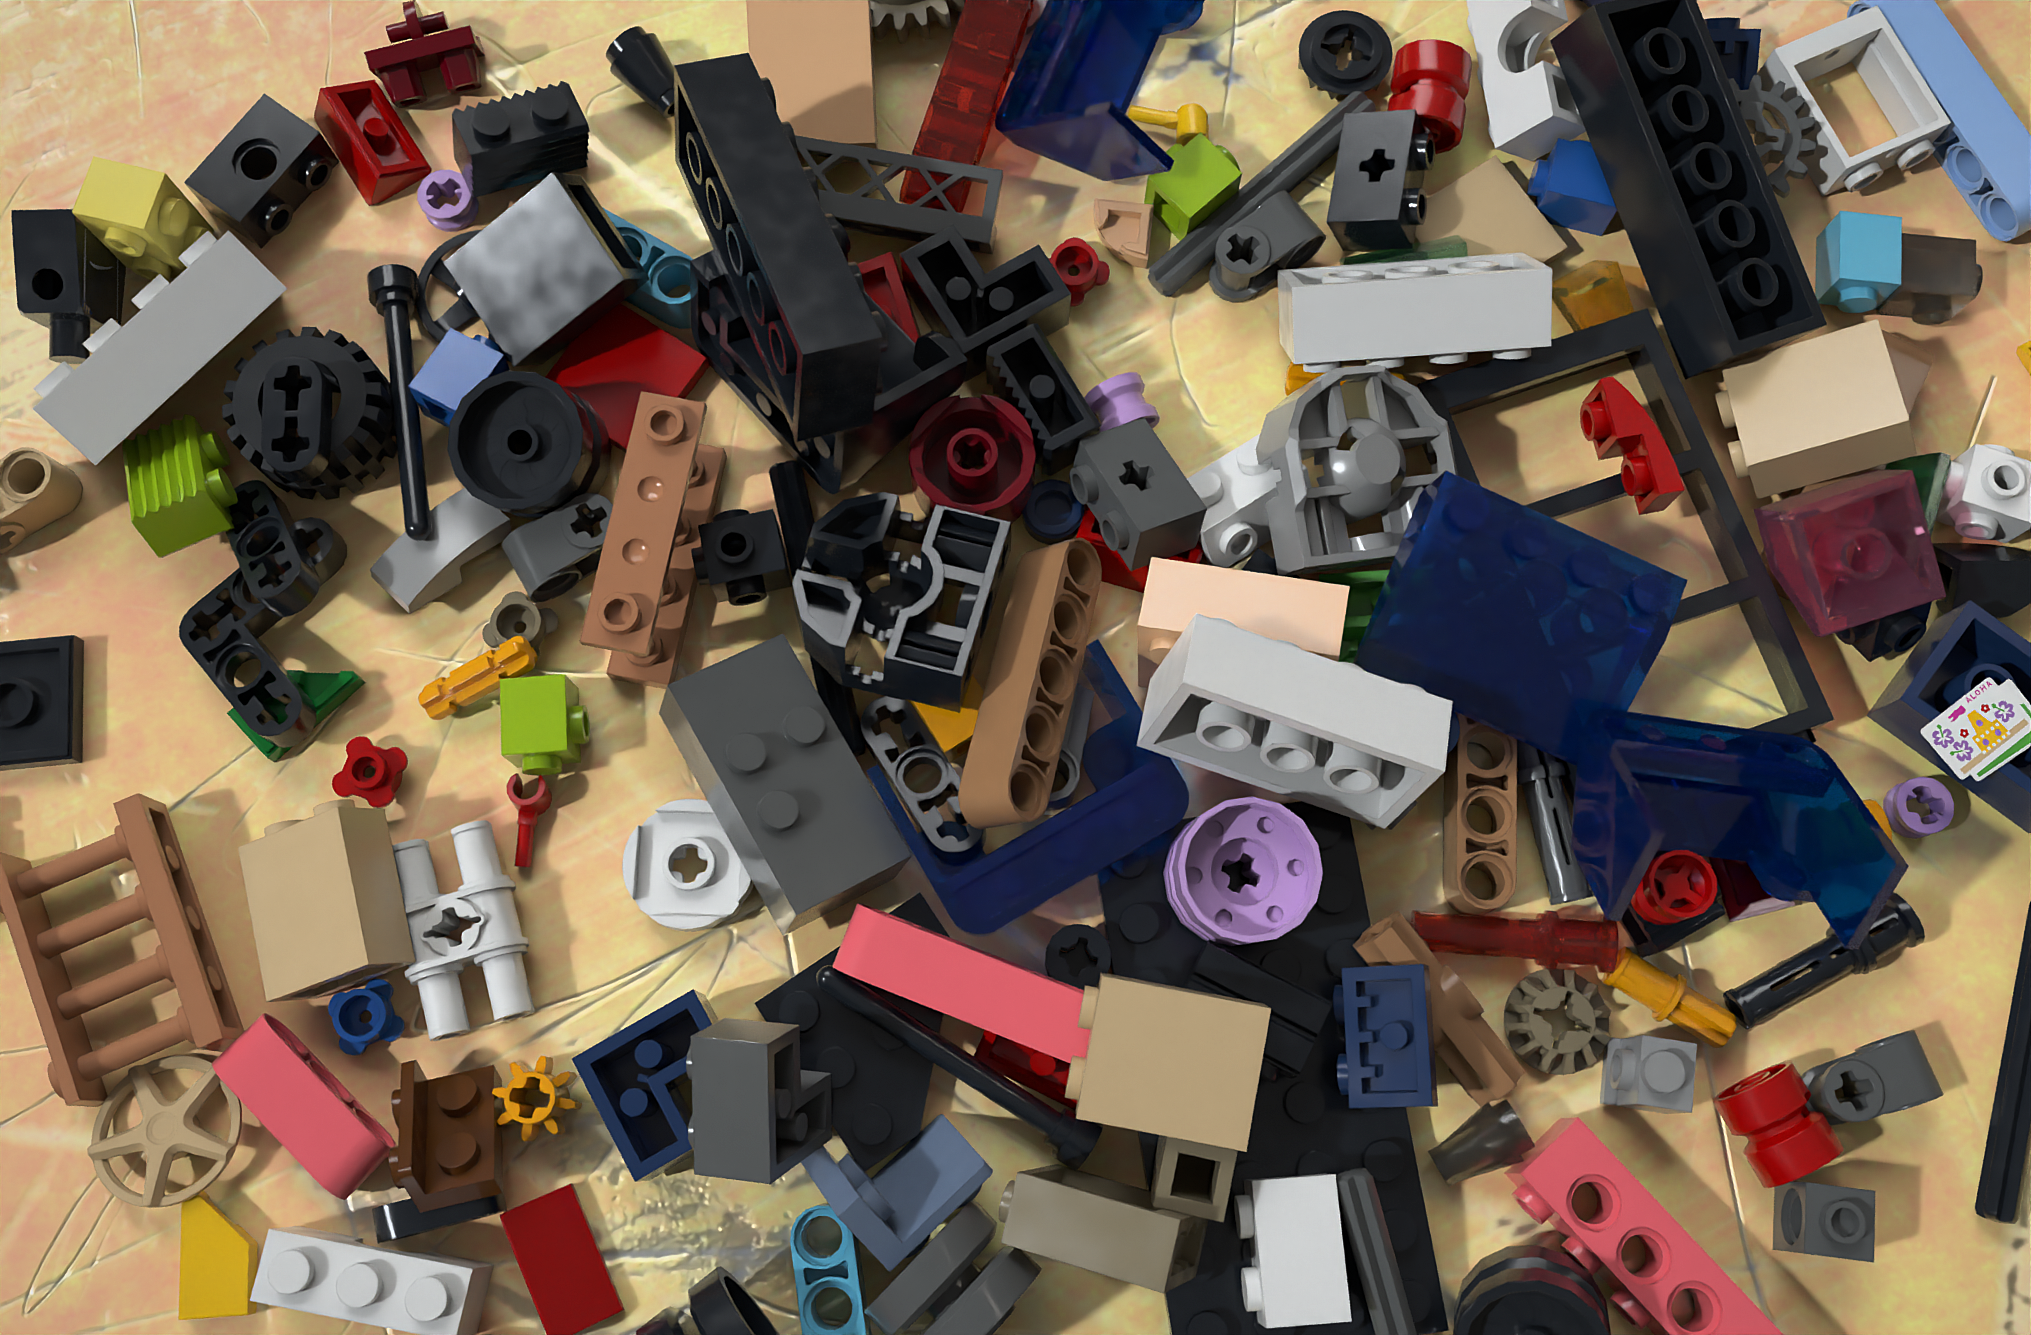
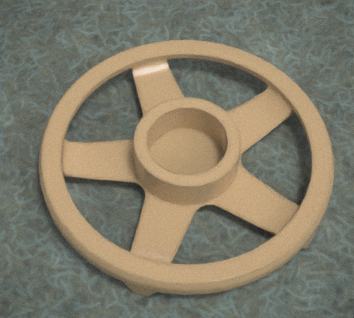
M175 1055L162 1057L144 1065H135L128 1070V1075L114 1087L101 1106L93 1127L91 1145L87 1148L88 1156L93 1161L96 1173L103 1185L122 1201L146 1208H162L182 1203L209 1187L229 1164L241 1135V1101L219 1078L212 1067V1063L201 1058ZM172 1069H192L204 1073L181 1097L173 1102L166 1100L152 1078L155 1074ZM217 1087H221L224 1091L230 1107L231 1126L227 1141L201 1129L199 1119L196 1116V1113ZM134 1090L143 1115L141 1123L107 1138L114 1113L128 1093ZM139 1151L146 1153L147 1165L143 1194L132 1191L116 1177L109 1163V1158ZM188 1153L217 1160L211 1170L195 1184L179 1192L165 1195L166 1181L173 1160L180 1159Z

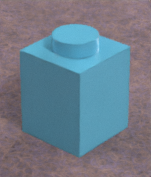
M1840 211L1816 238L1815 296L1819 304L1838 306L1839 310L1847 313H1863L1877 309L1901 285L1902 217Z

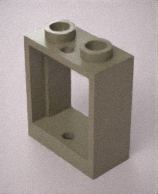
M1060 1164L1017 1172L1016 1180H1011L1007 1184L999 1206V1220L1005 1223L1001 1239L1002 1244L1160 1293H1166L1196 1277L1209 1220L1153 1207L1151 1191L1084 1171H1074Z

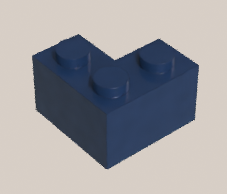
M694 989L572 1058L635 1182L650 1181L694 1155V1149L688 1140V1126L692 1113L678 1087L690 1080L686 1070V1059L691 1046V1036L719 1021L706 995Z

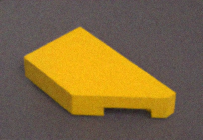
M204 1190L181 1203L178 1320L255 1314L257 1302L250 1301L257 1275L258 1243L239 1224H234L209 1200L210 1196Z

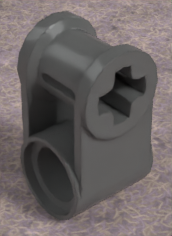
M1280 191L1269 197L1254 212L1226 229L1218 237L1215 246V260L1212 262L1209 271V285L1213 292L1223 300L1232 303L1249 300L1278 279L1277 270L1298 269L1309 261L1322 247L1326 240V235L1287 191Z
M594 493L579 495L544 517L518 527L503 540L502 548L531 601L545 602L554 599L572 589L579 581L597 572L613 508L612 503L607 498ZM588 509L590 512L585 514L583 510ZM601 521L600 528L602 533L592 538L594 530L591 526Z
M1915 1030L1895 1034L1856 1048L1854 1053L1812 1067L1801 1076L1812 1094L1806 1104L1807 1109L1814 1112H1823L1831 1126L1846 1122L1868 1121L1883 1114L1921 1105L1944 1095ZM1842 1088L1844 1096L1837 1100L1834 1090Z

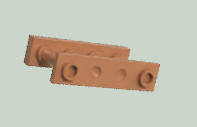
M641 391L580 638L582 645L612 650L606 672L612 680L666 689L668 684L675 682L698 583L691 549L702 546L698 525L712 522L727 459L724 448L699 444L707 411L705 402Z
M140 793L113 803L120 825L115 827V834L34 868H32L29 860L0 852V912L5 916L52 1060L47 1068L49 1081L56 1094L65 1100L66 1106L98 1107L103 1105L108 1095L102 1076L180 1042L188 1040L192 1044H196L197 1049L224 1052L244 1032L166 804ZM123 858H127L134 863L140 884L135 887V894L52 928L41 893ZM143 918L154 922L161 945L156 947V954L72 989L61 953ZM165 978L175 983L182 1006L177 1008L176 1016L97 1050H92L81 1014Z

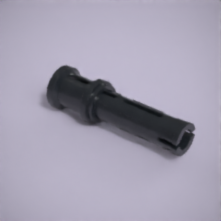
M1892 891L1886 892L1877 898V905L1857 917L1851 920L1843 917L1833 921L1826 931V938L1777 963L1772 968L1742 985L1725 991L1723 997L1726 1006L1746 1030L1750 1029L1762 1019L1808 996L1810 993L1848 972L1855 975L1860 973L1867 974L1876 969L1878 959L1903 945L1913 948L1923 943L1925 933L1920 919L1913 908L1901 896ZM1880 929L1883 930L1882 932H1880V933H1878V934H1876V935H1874V936H1870L1871 934H1873L1874 932H1876V931H1878V930H1880ZM1807 969L1812 970L1807 974L1799 977L1798 979L1790 982L1789 984L1781 987L1780 989L1776 991H1771V989L1793 978L1794 976L1802 973L1803 971Z

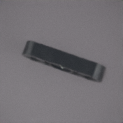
M261 480L244 482L234 488L238 501L229 506L231 510L230 515L233 519L231 522L234 528L226 531V535L252 595L278 617L292 616L306 608L317 595L320 588L319 575L286 504L265 482ZM256 514L259 518L254 520L253 515ZM277 540L270 549L261 554L270 543ZM283 574L285 580L284 582L279 578V576Z
M888 696L872 701L865 708L860 722L865 744L936 856L946 862L963 863L973 859L981 852L985 845L986 829H977L968 824L966 826L967 839L958 842L953 835L942 839L946 834L943 817L937 809L947 801L948 809L955 821L960 825L967 823L960 810L958 800L960 777L910 702ZM890 718L895 725L900 724L904 741L909 748L901 755L892 737L887 732L882 733L880 727L882 720ZM921 764L932 765L942 774L938 786L926 793L914 792L905 785V778L908 772L913 767Z

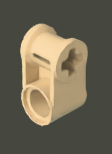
M21 447L10 451L5 457L0 459V555L14 549L25 538L52 522L69 515L76 509L82 498L83 487L80 478L75 472L37 449ZM44 477L42 485L35 491L38 481Z

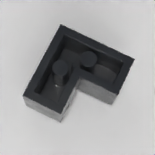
M954 224L900 253L902 276L906 290L931 330L954 339L968 359L964 382L986 371V354L989 346L1030 324L1038 323L1046 337L1069 324L1071 293L1039 244L986 274Z

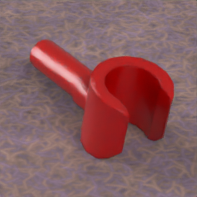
M518 773L510 777L506 786L507 795L518 811L517 824L519 826L514 864L516 867L531 868L537 818L546 812L552 802V792L542 775L539 776V789L537 793L529 799H521L523 781Z

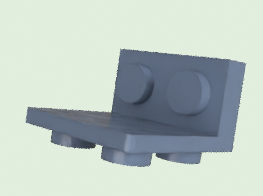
M943 1114L938 1115L918 1136L912 1139L872 1178L868 1176L848 1153L838 1162L824 1146L801 1161L837 1217L889 1272L904 1258H909L918 1253L927 1243L930 1233L954 1210L966 1206L969 1201L971 1202L979 1193L982 1184L993 1173V1169Z

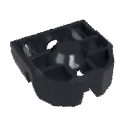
M878 492L842 500L814 523L808 539L802 570L797 569L792 582L794 608L805 650L829 671L836 682L843 686L960 713L1010 555L1011 522L936 504L932 517H925L924 523L915 521L912 513L901 511L899 495L887 492ZM897 538L922 544L921 558L912 555L910 562L900 560V552L893 551ZM821 573H825V574H829V575H833V576H838V577L846 578V579L848 580V582H847V581H843V580H839V579H835V578H831V577H827V576H823V575H820V574H821ZM889 573L890 585L881 587L873 593L866 582L875 576ZM945 584L964 588L956 613L955 626L934 622L943 605ZM864 635L880 642H889L884 656V672L873 670L871 676L861 673V667L854 666Z

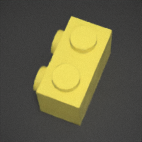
M94 156L72 210V213L127 268H131L139 276L151 281L159 274L167 281L170 278L176 279L187 269L178 259L179 256L204 233L209 231L213 235L214 232L211 225L166 173Z

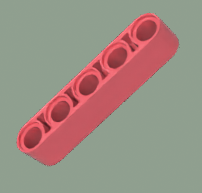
M857 903L833 963V968L856 979L1065 1062L1071 1063L1072 1055L1085 1058L1090 1030L1078 1027L1084 990L887 912Z

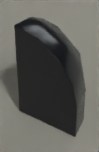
M1928 543L1927 575H1939L1941 590L1945 599L1937 600L1936 605L1943 615L1969 600L1996 619L2011 616L2031 604V551L1992 544Z

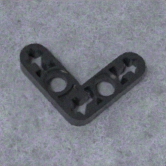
M314 517L300 519L295 522V525L306 549L315 541L321 549L310 558L319 575L320 586H322L344 565L347 557V545L343 537L324 520ZM277 540L270 543L261 554L270 549ZM239 567L187 611L179 625V637L184 647L254 732L274 746L283 748L295 746L305 740L313 731L316 723V708L312 700L259 638L283 617L274 615L262 603L254 604L251 602V592ZM284 574L279 576V578L284 582ZM235 605L246 612V615L241 619L232 610ZM217 623L216 626L220 634L211 641V635L208 630ZM259 659L261 670L257 678L247 686L236 687L234 676L237 669L248 660ZM271 696L286 706L285 711L289 717L280 725L277 723L279 721L277 715L264 703Z

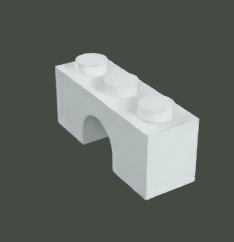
M1466 0L1469 12L1467 24L1474 38L1479 64L1477 76L1484 90L1489 115L1488 132L1495 149L1534 161L1552 151L1558 138L1570 141L1586 132L1561 67L1543 60L1535 64L1536 54L1543 40L1551 32L1568 22L1564 0Z
M302 1226L272 1228L268 1230L250 1301L420 1335H475L478 1332L494 1264L429 1251L416 1253L384 1249L362 1244L363 1238Z

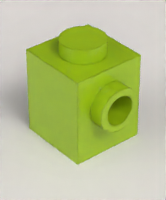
M1200 132L1184 147L1177 143L1162 155L1155 166V171L1148 176L1144 204L1154 205L1153 215L1181 241L1239 190L1243 173L1240 171L1234 156L1221 145L1214 146Z
M566 674L500 679L501 755L517 768L522 767L523 774L534 776L558 774L562 772V764L581 763L580 744L588 743L590 739L589 714L586 705H579V688Z

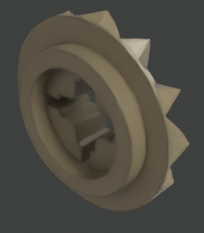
M1546 968L1524 977L1513 988L1505 1004L1504 1027L1511 1047L1526 1064L1547 1074H1574L1598 1062L1599 1055L1612 1038L1609 1033V1016L1612 1010L1605 1005L1598 992V985L1587 981L1578 975L1575 970ZM1565 1000V1005L1567 1006L1566 1016L1576 1021L1575 1025L1581 1026L1583 1029L1562 1032L1558 1040L1554 1041L1552 1047L1554 1037L1551 1036L1553 1031L1552 1025L1544 1021L1542 1016L1533 1014V1011L1556 1010L1560 1002Z

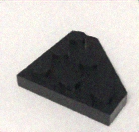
M920 892L889 913L950 937ZM839 946L755 1002V1005L766 1022L799 1025L800 1070L831 1073L832 1125L854 1160L866 1172L920 1134L934 1063L818 987L816 983L818 971L824 966H833L840 948ZM856 979L940 1034L944 1013Z

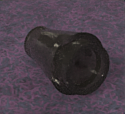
M1504 1099L1494 1106H1491L1490 1103L1481 1106L1444 1141L1430 1149L1428 1153L1448 1187H1451L1462 1180L1524 1162L1521 1155L1533 1149L1535 1145L1507 1099Z

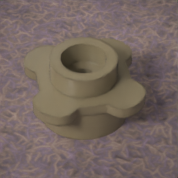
M515 591L503 597L502 602L494 609L490 623L484 626L482 635L485 643L492 648L499 647L500 644L515 636H524L529 641L531 647L534 648L539 658V646L547 634L557 630L559 620L557 614L552 609H539L528 600L524 593ZM518 623L526 624L524 632L517 633L515 631Z

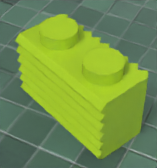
M184 414L182 421L172 419L170 426L160 424L158 430L148 429L146 435L137 433L134 440L124 439L122 450L131 521L159 558L234 528L231 522L233 519L230 515L231 510L229 506L237 503V495L231 481L222 469L230 465V457L224 443L214 430L205 433L194 416Z

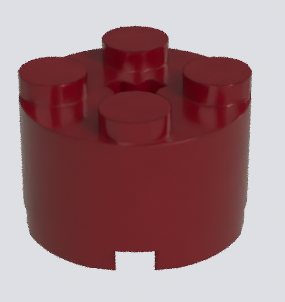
M981 394V398H960V395L951 396L931 406L916 423L910 442L909 466L916 501L924 514L929 518L932 517L935 505L938 504L1009 521L1011 524L1021 516L1022 510L1025 508L1035 485V444L1031 428L1023 415L1003 399ZM980 462L984 463V467L979 470L975 468L969 470L962 468L963 463L971 467L977 466Z

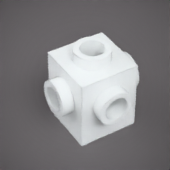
M1975 444L1953 461L1948 460L1942 465L1932 489L1933 495L1939 497L1933 517L1934 521L1955 527V531L1958 534L1976 540L1992 539L2005 544L2031 529V461L2016 457L2012 450L2000 445Z

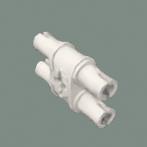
M486 820L465 823L451 829L463 885L458 888L457 892L450 894H439L428 841H425V839H415L392 845L416 961L409 964V969L404 973L406 979L410 980L411 985H418L430 1041L446 1040L471 1031L458 977L459 974L464 972V968L468 966L483 967L495 1022H505L535 1012L522 956L528 953L529 941L527 937H522L512 892L516 890L515 882L510 879L509 875L502 874L492 826ZM459 917L475 922V924H472V928L462 932V942L445 937L450 935L451 931L460 927Z

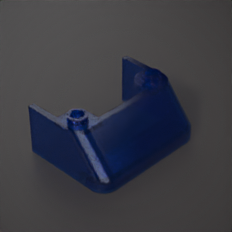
M1048 0L996 113V129L1018 147L1101 181L1169 172L1174 160L1126 115V112L1159 36L1178 30L1183 31L1193 26L1203 12L1205 0Z
M1098 639L1086 645L1081 668L1113 720L1096 730L1088 738L1084 746L1082 756L1083 768L1096 792L986 855L982 849L976 857L963 863H950L940 859L932 851L922 833H917L879 765L877 764L866 771L872 788L911 853V857L953 924L968 935L984 937L1002 930L1169 832L1180 823L1186 814L1189 805V791L1171 758L1136 746L1143 712ZM944 821L946 834L942 839L949 835H953L958 842L968 838L966 826L953 821Z
M1607 708L1594 710L1581 732L1578 746L1570 846L1607 920H1621L1657 850L1668 852L1673 850H1689L1700 856L1746 861L1759 880L1761 888L1776 899L1787 902L1794 900L1815 902L1844 948L1857 950L1909 867L1830 755L1806 739L1788 734Z

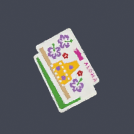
M1988 677L1923 727L1920 733L1959 779L1963 780L1971 775L1975 781H1980L2031 747V704L2012 680L2008 679L1998 686L1992 678Z

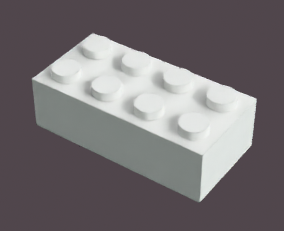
M229 230L219 240L209 231L204 233L178 258L187 269L171 283L159 274L131 300L140 309L133 318L123 327L113 318H110L83 343L92 353L90 357L75 370L65 361L62 362L33 388L43 399L32 409L94 465H97L287 290Z
M1523 252L1277 270L1280 344L1293 364H1303V371L1325 373L1334 368H1341V361L1365 359L1366 365L1394 368L1404 365V357L1429 355V362L1453 364L1467 361L1468 352L1492 351V357L1497 359H1521L1531 356V348L1551 346L1552 268Z
M1196 613L1150 678L1136 746L1385 829L1445 772L1453 701L1427 693L1419 686L1401 684L1366 672L1355 664L1337 662L1302 650L1294 643L1284 640H1273L1238 628L1228 620L1209 618Z

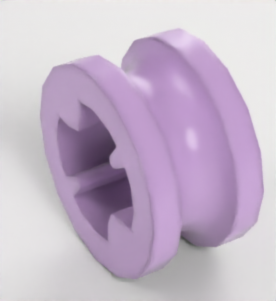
M450 169L438 170L430 173L422 180L418 188L417 200L427 219L434 227L445 232H457L467 228L475 220L479 202L477 197L473 198L461 173ZM456 194L460 200L455 207L446 203L440 208L437 203L438 198L442 195L446 198H452Z
M1917 777L1897 784L1890 789L1883 800V810L1894 832L1906 838L1917 839L1940 832L1947 827L1954 816V802L1951 793L1942 783L1933 778ZM1916 798L1918 803L1928 804L1930 815L1921 818L1919 813L1908 812L1906 801Z

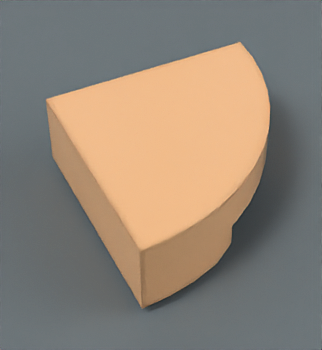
M1095 198L1093 216L1096 231L1105 247L1118 259L1136 267L1147 268L1154 205Z

